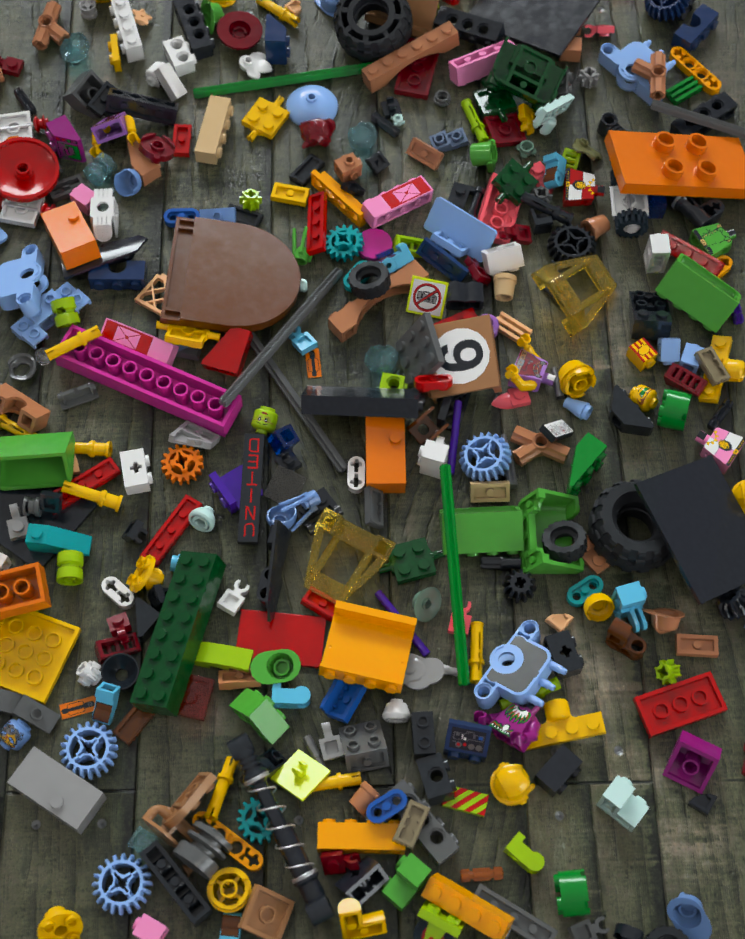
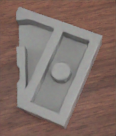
M186 420L169 435L168 441L211 450L219 443L221 436Z

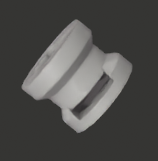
M80 1L79 7L82 18L85 20L95 19L98 15L95 1Z

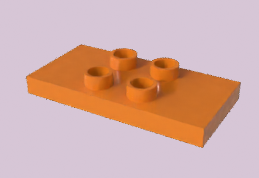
M609 130L604 139L621 194L745 199V153L739 138L704 136L699 133L684 135L671 134L666 131L649 133Z

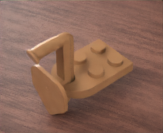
M199 772L171 807L154 805L143 815L142 820L159 838L172 847H176L179 844L171 836L175 830L188 842L192 843L193 840L188 836L187 831H197L184 818L190 811L196 810L201 803L200 798L214 788V781L217 777L211 772ZM157 814L163 818L161 826L152 821ZM182 865V870L189 877L193 870L186 865Z

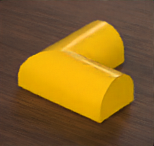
M346 898L339 903L338 914L343 939H362L387 933L383 910L362 914L360 904L356 899Z

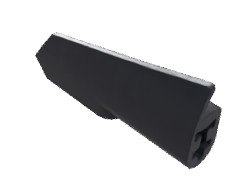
M137 235L104 243L99 248L100 258L66 270L61 260L63 277L67 280L107 263L112 265L132 260L135 253L148 241V238Z
M274 520V525H271L267 541L271 551L270 566L262 571L257 590V597L261 605L267 609L269 622L275 617L282 587L281 576L291 538L289 529L279 520Z

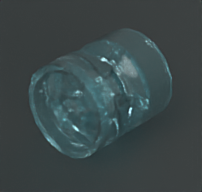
M101 152L93 159V162L87 165L83 172L92 184L100 187L117 170V165L109 155Z

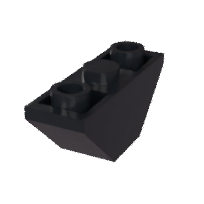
M615 385L611 394L609 420L621 433L650 436L654 428L652 420L642 413L639 405L633 403L624 389Z

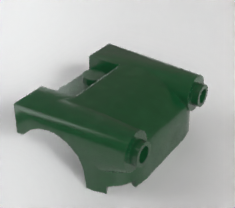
M506 36L485 81L486 89L493 93L503 89L531 103V108L536 113L541 106L544 107L547 103H552L556 98L557 90L568 67L566 66L563 70L554 65L555 62L552 58L524 44L520 45L518 43L516 46L508 42L509 37Z

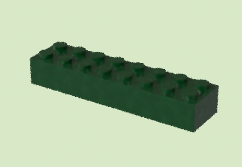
M181 551L130 699V703L141 712L174 717L178 715L226 568V564L217 554Z

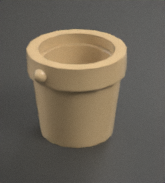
M504 272L495 274L493 276L494 298L501 302L511 301L515 285L517 284V277L511 273Z

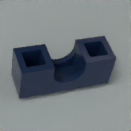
M702 3L693 13L690 22L692 27L683 23L674 33L671 45L682 47L688 53L696 50L700 41L705 40L709 32L717 27L719 13Z
M127 261L126 268L120 273L111 272L109 263L91 269L88 274L90 287L95 290L132 289L137 291L144 289L147 285L148 272L146 262Z

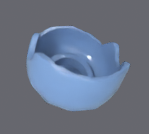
M127 168L115 174L114 187L119 195L128 197L140 191L142 180L136 170Z
M279 505L274 506L267 511L266 521L271 527V525H274V520H279L288 529H291L296 523L297 509L294 507L285 512H280V509L286 507V505L281 507Z

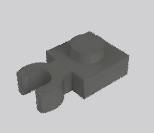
M604 916L596 918L592 924L588 918L567 928L571 939H598L597 935H604L610 929L606 928L603 930L599 927V922L605 919Z

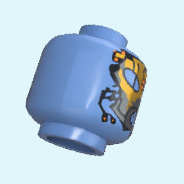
M20 718L9 720L0 730V745L8 751L10 749L20 750L31 738L30 726Z

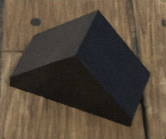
M138 597L135 598L138 638L140 643H145L153 634L160 613Z

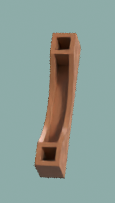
M447 21L361 69L363 82L371 93L387 86L402 69L415 60L430 54L446 53L459 45L458 31L450 21Z
M413 260L396 273L390 274V289L381 297L374 298L373 300L357 298L353 302H348L338 312H333L328 318V328L343 343L357 333L363 316L372 306L394 295L409 294L412 276L429 278V273L416 260Z

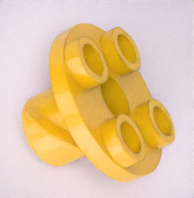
M154 556L139 557L134 574H130L126 581L130 591L137 593L144 586H146V590H150L156 584H161L162 586L164 574L159 568L154 567L156 562Z
M54 906L45 913L44 919L38 925V939H80L83 931L82 919L74 911L66 910L62 906Z

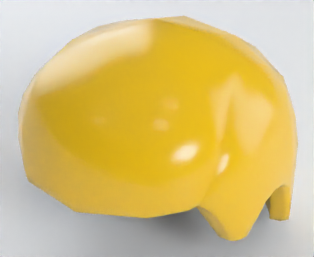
M593 593L587 597L583 606L587 619L596 622L607 620L615 610L612 599L603 593Z

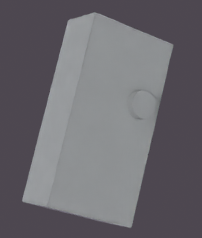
M36 747L31 749L7 781L15 791L80 835L107 799L102 791Z

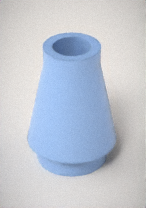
M567 397L563 403V407L580 420H587L593 410V406L590 403Z

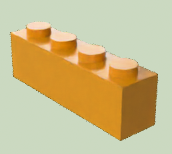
M323 819V822H318V853L342 849L343 853L405 855V847L392 841L400 824L399 820H389L388 823L375 824L370 820H366V823H357L358 820L346 819L344 822H336L335 819Z
M438 872L430 876L421 894L428 901L492 939H505L515 919Z

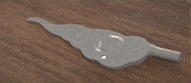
M409 653L403 685L412 690H423L430 685L439 683L444 675L458 677L457 668L449 667V665L443 664L437 658H423Z

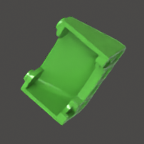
M537 488L522 498L518 507L523 513L524 551H519L521 569L524 570L523 573L578 574L584 571L583 558H579L571 563L553 561L549 559V554L544 553L542 544V533H544L548 525L556 521L572 520L579 514L578 496ZM558 538L555 540V545L560 547L572 545V538Z

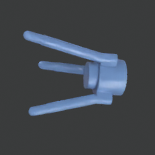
M311 490L308 493L305 492L279 503L280 507L287 505L280 509V512H285L302 504L304 509L309 508V511L290 529L291 532H294L313 512L318 510L317 505L321 503L317 492Z

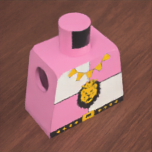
M716 428L711 436L700 431L695 441L704 445L700 456L704 458L712 455L721 473L725 475L745 443V438L721 428Z

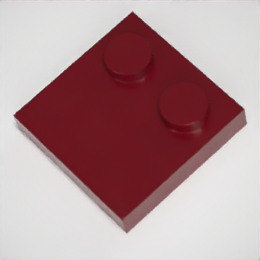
M517 113L506 114L508 120L504 121V123L501 122L499 116H484L483 123L488 137L496 141L497 148L517 146L522 141L527 140L524 131H521V123Z

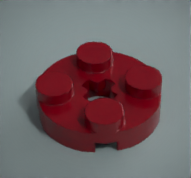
M147 133L142 136L138 149L152 163L159 164L173 158L175 144L167 136L162 135L159 137L156 136V133Z

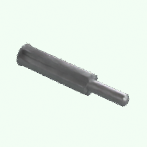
M502 434L501 437L508 443L507 435ZM512 455V461L508 464L509 470H504L505 480L510 482V489H516L518 483Z

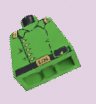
M716 223L692 230L688 241L698 249L718 258L729 252L732 239L736 238V232L732 228L725 231L720 224Z

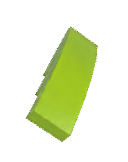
M201 642L194 665L210 668L211 666L225 670L231 668L249 672L254 650Z

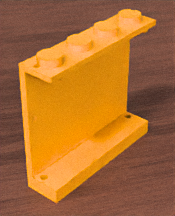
M336 600L326 647L319 666V675L330 680H343L347 684L356 683L364 685L368 689L377 688L390 694H401L417 618Z

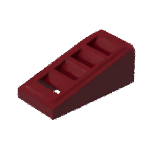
M672 363L664 375L665 384L698 398L708 384L707 380L676 363ZM696 382L699 383L697 387L693 389Z
M136 632L127 634L133 648H129L128 643L123 644L124 650L120 649L119 643L121 641L119 636L95 641L94 649L99 665H103L105 660L113 654L125 653L133 655L141 652ZM114 645L116 652H112L111 646ZM106 648L107 654H104L102 649Z

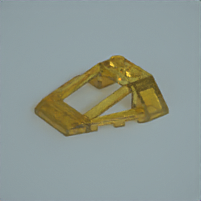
M589 255L551 263L531 274L540 290L548 287L567 318L562 320L561 323L570 337L589 325L617 287V284L598 255ZM573 266L562 274L558 272V270ZM585 269L599 291L581 302L567 279ZM598 301L585 315L584 309Z
M325 507L315 525L304 588L335 604L336 600L345 602L387 562L396 543L379 534L375 536L344 520L342 515ZM327 532L333 538L317 561L324 533ZM339 541L365 553L346 585L320 572ZM372 557L376 558L372 565L362 575L363 571L367 567Z

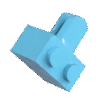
M639 581L615 587L611 596L615 606L613 611L615 618L627 617L630 625L633 626L632 631L634 633L639 632L640 629L643 631L648 628L642 611L647 593L645 588L641 587Z

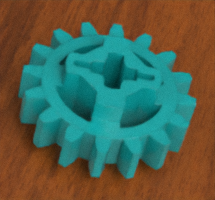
M343 224L342 228L336 226V231L330 230L331 235H326V252L330 254L331 259L335 257L336 261L343 259L346 262L347 258L352 261L354 255L359 257L358 251H363L362 246L365 244L363 235L359 233L358 228L353 230L352 225L346 228L345 224Z
M251 797V803L244 802L243 806L245 809L238 810V813L242 816L237 818V823L242 824L238 827L239 832L245 831L243 838L246 839L250 836L251 843H254L256 839H258L260 845H262L263 839L270 843L271 831L273 830L265 829L269 820L264 811L256 810L260 804L259 800L255 801ZM252 810L253 813H252L251 817L248 818L247 821H246V817H247L248 813ZM257 812L259 813V816H261L264 820V828L262 827V824H260V822L257 820ZM256 829L261 831L262 834L254 833L252 830Z

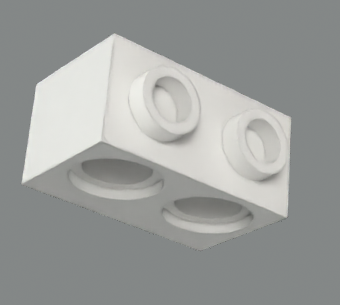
M182 35L163 41L164 54L178 77L196 71V57L194 53H190L189 43L184 41Z
M656 233L649 235L643 254L646 273H664L671 254L668 234Z

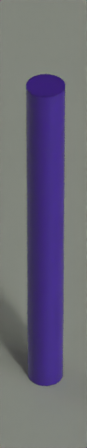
M455 400L448 456L451 475L455 473L462 401Z
M381 590L374 594L388 612L400 614ZM414 632L412 643L426 657L430 654V651Z

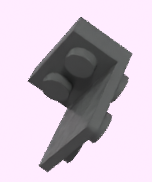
M379 720L338 728L347 773L358 771L361 773L390 766L387 745Z

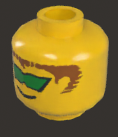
M643 384L633 387L628 396L645 413L655 409L658 404L657 392Z

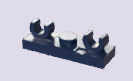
M427 237L416 251L419 256L451 281L463 282L470 271Z

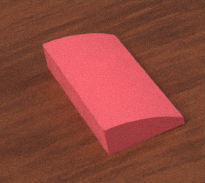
M493 172L488 180L477 219L497 231V236L493 243L504 245L510 243L511 238L502 240L500 239L499 232H505L504 227H511L515 224L520 205L516 206L508 199H505L502 204H497L501 198L497 202L495 201L500 192L491 183L498 175Z

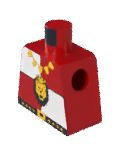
M567 168L564 178L562 207L591 205L594 196H604L605 186L595 185L594 174Z

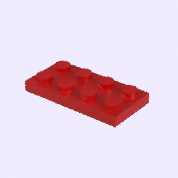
M711 671L633 698L649 738L728 710Z

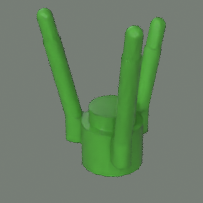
M307 226L304 227L301 245L298 249H296V228H293L292 254L298 265H306L307 262L310 263L312 260V256L308 255L306 247H304L308 230Z

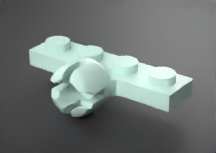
M569 93L566 96L562 95L558 100H553L552 103H547L544 107L541 106L535 113L534 129L543 125L539 130L540 134H550L557 124L555 117L565 112L575 97Z

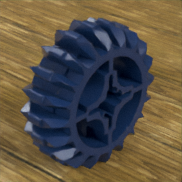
M645 0L644 3L649 17H652L654 20L658 19L659 22L662 20L667 22L668 19L674 21L675 17L680 18L681 13L685 14L686 9L689 8L690 0Z

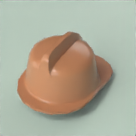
M642 609V611L650 614L651 625L660 634L677 630L681 618L685 617V613L676 609Z

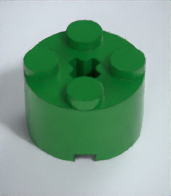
M664 389L657 426L683 431L692 394Z
M585 870L557 871L558 874H553L555 893L560 892V897H556L558 915H563V917L590 915Z

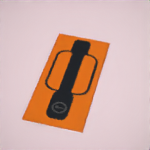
M315 348L305 354L308 378L322 377L319 348Z
M95 695L59 705L62 720L93 712L96 702Z

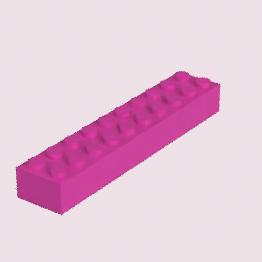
M72 324L61 342L77 335L79 331L81 333L86 331V329ZM102 336L88 342L86 346H79L55 358L58 366L181 419L188 420L223 437H226L243 407L241 395L238 394L228 407H223L219 404V398L227 389Z

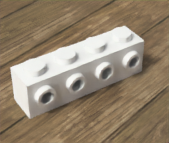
M111 0L112 5L109 6L111 16L115 17L113 18L114 27L119 30L116 33L118 41H122V44H120L122 54H126L128 63L145 59L129 0Z

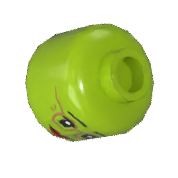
M261 406L256 409L251 422V426L256 429L255 433L264 434L265 436H267V433H273L277 425L278 414L275 413V409L267 406Z

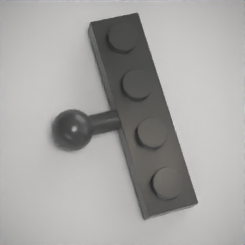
M481 883L474 893L515 918L505 939L508 938L511 930L525 939H554L558 933V930Z

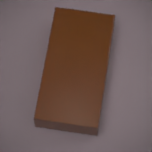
M134 706L113 730V735L130 746L156 714L141 712Z

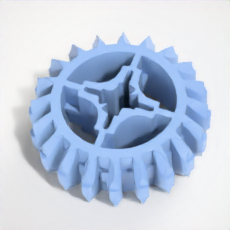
M488 431L487 435L484 436L480 432V437L473 435L472 441L467 439L468 445H462L463 451L459 452V463L462 465V471L468 478L471 477L473 481L478 479L479 481H484L487 479L489 482L491 478L498 481V475L504 476L503 470H509L508 464L512 461V452L509 450V444L505 442V439L503 437L499 438L496 433L492 436ZM495 449L500 451L499 458L495 457ZM472 457L476 459L475 467L471 465Z
M86 722L84 728L81 724H78L77 731L70 728L72 735L64 736L68 742L61 743V747L64 748V750L60 751V755L64 757L61 762L62 764H67L66 768L70 771L72 770L76 775L79 774V777L82 779L87 774L89 780H92L94 773L99 778L101 777V770H104L105 773L109 772L106 767L107 765L114 766V762L111 759L118 757L117 753L114 752L119 749L118 745L114 744L117 739L115 736L111 737L113 732L111 730L106 731L107 727L105 725L99 727L98 722H94L92 727L90 722ZM86 736H98V738L95 737L92 740L84 739ZM78 742L80 749L76 753L77 756L73 758V750ZM106 743L105 753L103 757L100 758L98 756L99 750L102 748V745ZM84 745H86L87 748L90 747L93 750L92 752L95 756H93L91 753L88 754ZM86 761L95 762V764L89 766L79 765Z
M125 853L121 854V860H118V857L113 855L114 862L111 863L108 859H105L104 861L107 866L105 868L101 865L98 866L102 873L94 874V878L99 881L93 882L92 886L99 889L95 890L93 895L100 896L96 902L98 904L104 903L102 909L106 911L110 908L112 915L116 913L117 908L120 916H123L124 909H127V912L132 914L131 907L135 906L137 910L141 909L138 902L141 900L143 903H146L147 900L143 895H151V891L146 889V887L153 886V882L147 880L152 877L151 872H146L148 869L147 864L141 866L143 862L141 858L134 862L135 856L132 854L128 860ZM122 867H129L134 869L135 871L132 873L129 872L127 874H120L117 871V869ZM111 874L113 876V883L106 892L105 884ZM117 876L124 882H127L125 884L127 885L126 889L128 892L124 888L122 889V887L117 888V886H120ZM140 877V885L134 895L132 893V885L136 882V878ZM119 894H124L129 900L116 902L109 898L113 895L116 897Z

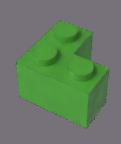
M246 688L229 705L242 721L251 725L257 734L271 745L290 727L285 721L286 716L280 710H276L273 707L274 701L267 695L263 696L258 690L252 691Z
M412 853L407 857L405 855L401 857L396 864L395 876L393 878L389 876L390 879L382 886L381 895L401 913L429 880L432 871Z

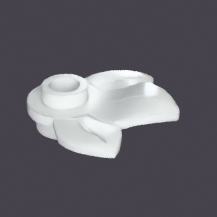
M253 52L250 55H243L239 59L240 68L252 79H259L260 73L272 72V67L266 61L264 53Z

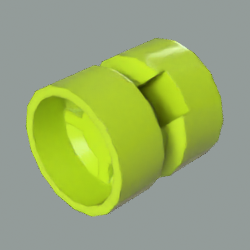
M64 297L50 302L52 313L56 314L54 321L57 329L81 323L78 312L74 310L77 307L74 297Z
M77 550L60 551L57 554V566L59 568L56 573V582L64 586L82 584L83 569L81 568L84 566V554Z

